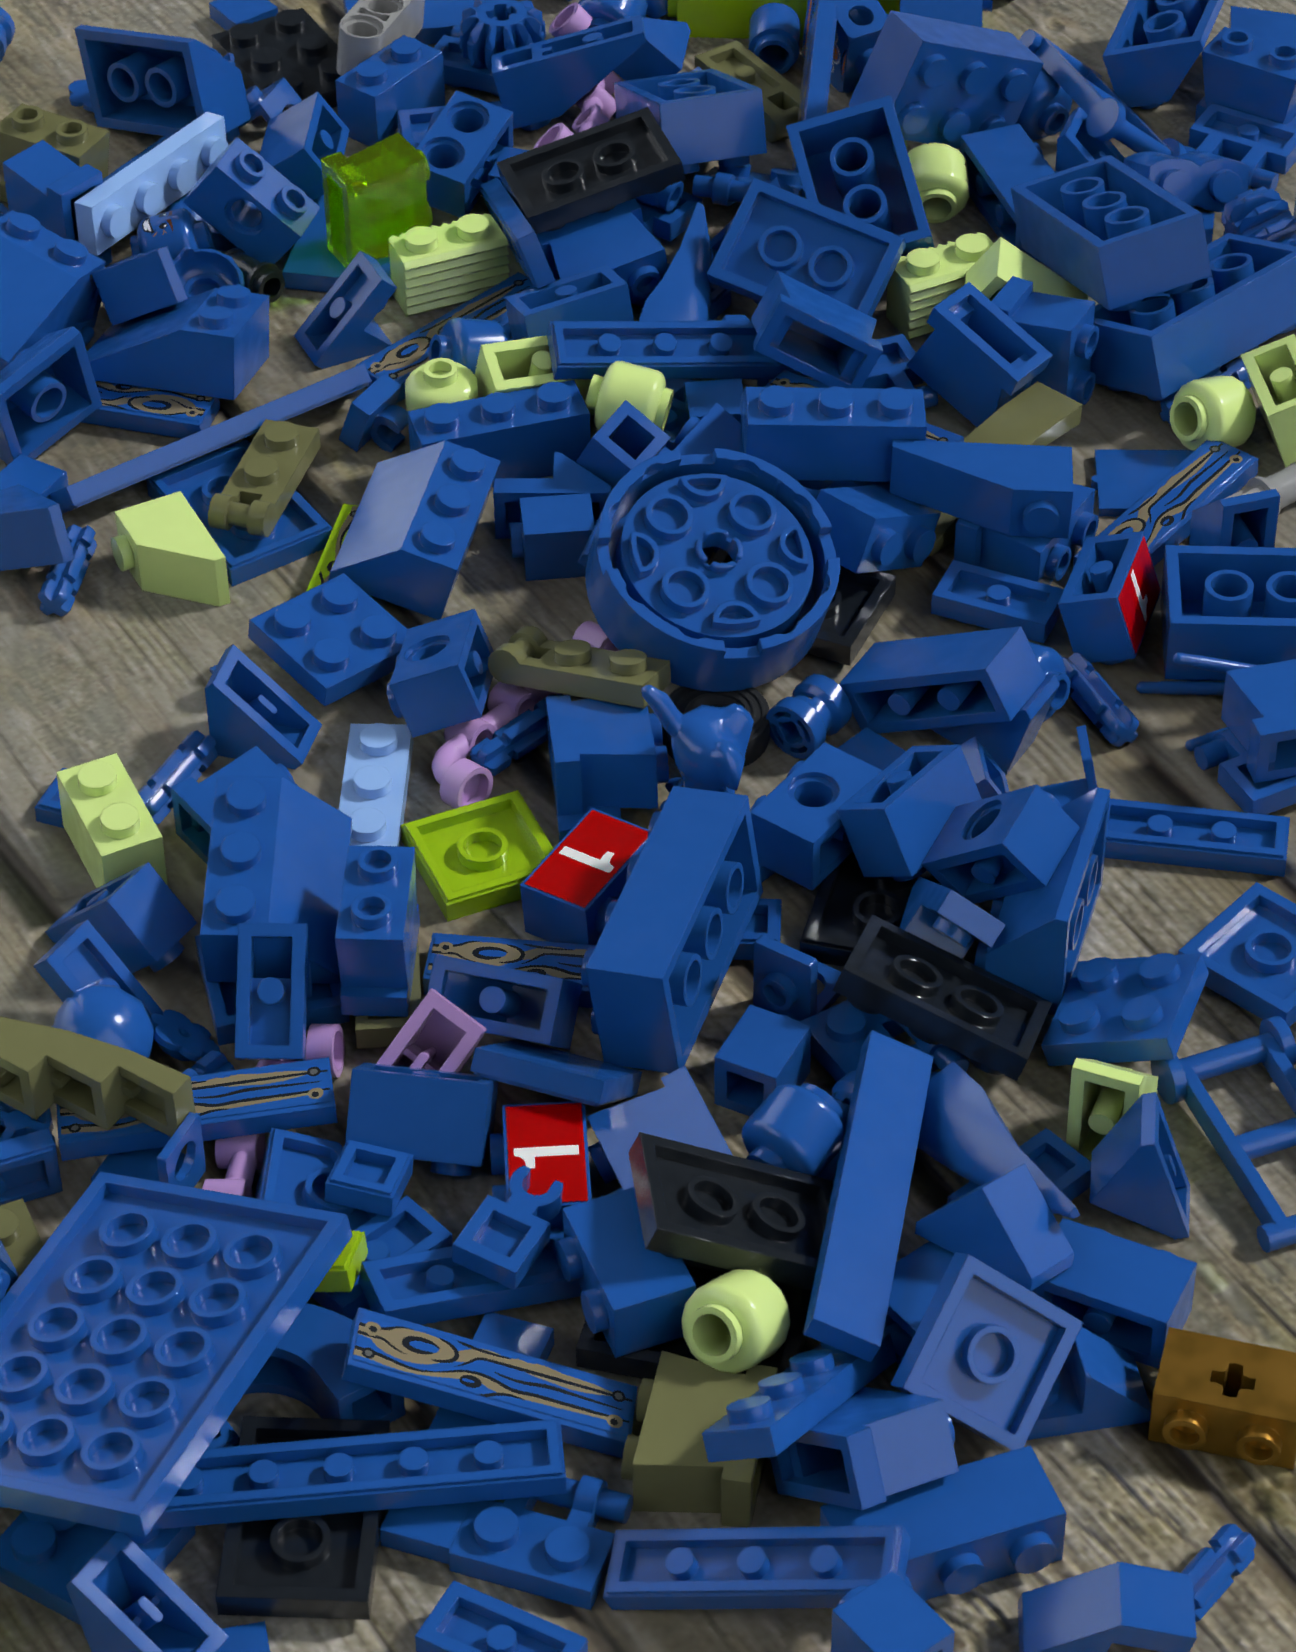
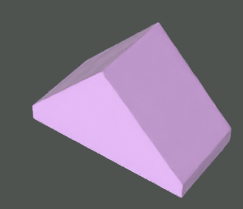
M432 988L376 1064L460 1073L487 1028Z

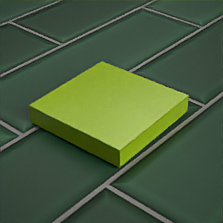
M519 790L400 825L402 843L405 847H415L416 867L447 922L521 900L520 884L554 849Z

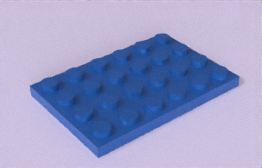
M100 1171L0 1301V1506L147 1537L352 1238L347 1214Z

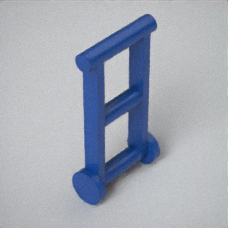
M1029 29L1022 34L1020 41L1044 62L1043 68L1088 115L1086 131L1091 137L1100 142L1109 141L1114 138L1136 153L1153 151L1174 157L1186 153L1184 145L1173 138L1161 140L1109 87L1099 73L1034 30Z
M1273 1016L1262 1020L1259 1027V1035L1181 1059L1176 1055L1173 1060L1151 1061L1152 1075L1158 1076L1157 1091L1161 1098L1167 1104L1181 1101L1186 1102L1262 1225L1257 1227L1256 1232L1258 1242L1266 1253L1296 1244V1214L1288 1217L1285 1216L1251 1160L1296 1146V1117L1235 1136L1201 1081L1262 1063L1296 1115V1070L1294 1068L1296 1064V1043L1290 1027L1280 1016Z

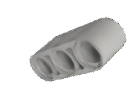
M358 0L339 23L337 73L340 76L344 75L359 63L365 61L403 35L415 38L423 27L425 0Z

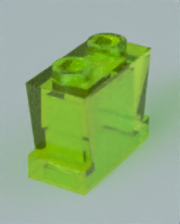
M399 132L347 158L341 152L321 158L327 248L345 268H347L360 250L375 259L389 257L388 239L391 235L399 237L401 233H406L413 227H428L432 224L433 217L426 192V181L430 179L428 161L424 153L420 149H415Z

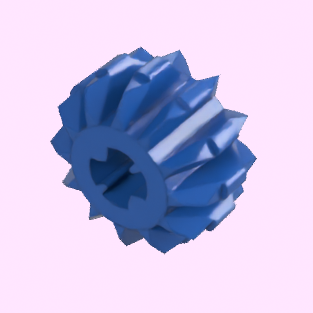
M476 0L473 7H469L462 12L459 46L462 49L463 58L471 61L472 68H488L490 74H492V54L544 41L546 37L542 11L534 8L533 2L529 0Z
M1263 186L1254 191L1250 189L1235 196V200L1225 204L1221 217V222L1225 228L1223 235L1232 233L1296 246V218L1289 211L1288 202L1281 200L1279 193L1273 188L1267 189Z

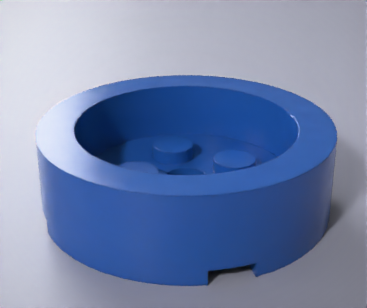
M715 447L712 454L681 455L679 449L661 453L641 462L624 475L612 489L605 502L586 563L585 583L591 609L603 632L618 650L636 649L643 651L647 657L669 660L671 683L712 692H730L761 686L779 678L795 667L810 650L819 633L835 595L840 574V557L836 558L835 548L830 536L832 525L819 503L798 481L760 458L730 449ZM719 547L725 550L733 561L728 563L712 562L711 565H708L706 563L707 556L703 549Z

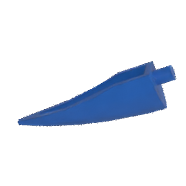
M697 202L680 248L662 280L646 299L639 321H708L712 283L708 280L707 272L712 263L710 237L703 204Z
M954 1061L940 1072L937 1071L930 1074L917 1145L920 1150L958 1175L979 1186L1025 1163L1053 1214L1072 1219L1081 1216L1076 1206L1020 1149L982 1086Z

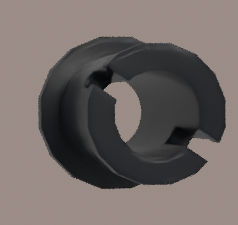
M233 248L225 253L232 257L243 272L245 287L249 288L251 293L269 295V303L279 299L285 288V280L278 266L272 262L261 263L247 255L240 248Z

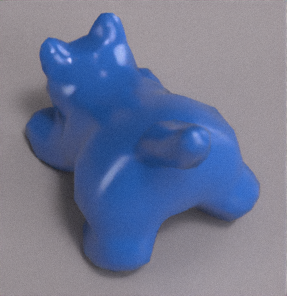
M652 685L643 686L641 688L642 697L651 707L665 730L671 735L675 764L682 776L669 779V783H666L665 788L669 792H671L673 786L735 794L742 775L745 753L754 723L750 712L742 705L733 703L726 707L701 705L682 714L668 694ZM666 800L662 802V804H661V806H660V809H661V810H662V808H663V806H664Z

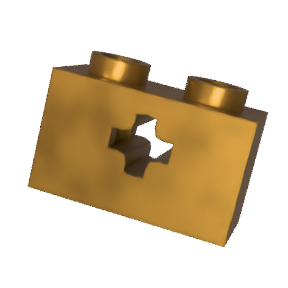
M1169 1327L1153 1391L1148 1440L1170 1444L1183 1450H1199L1242 1459L1255 1465H1271L1294 1470L1296 1462V1352Z

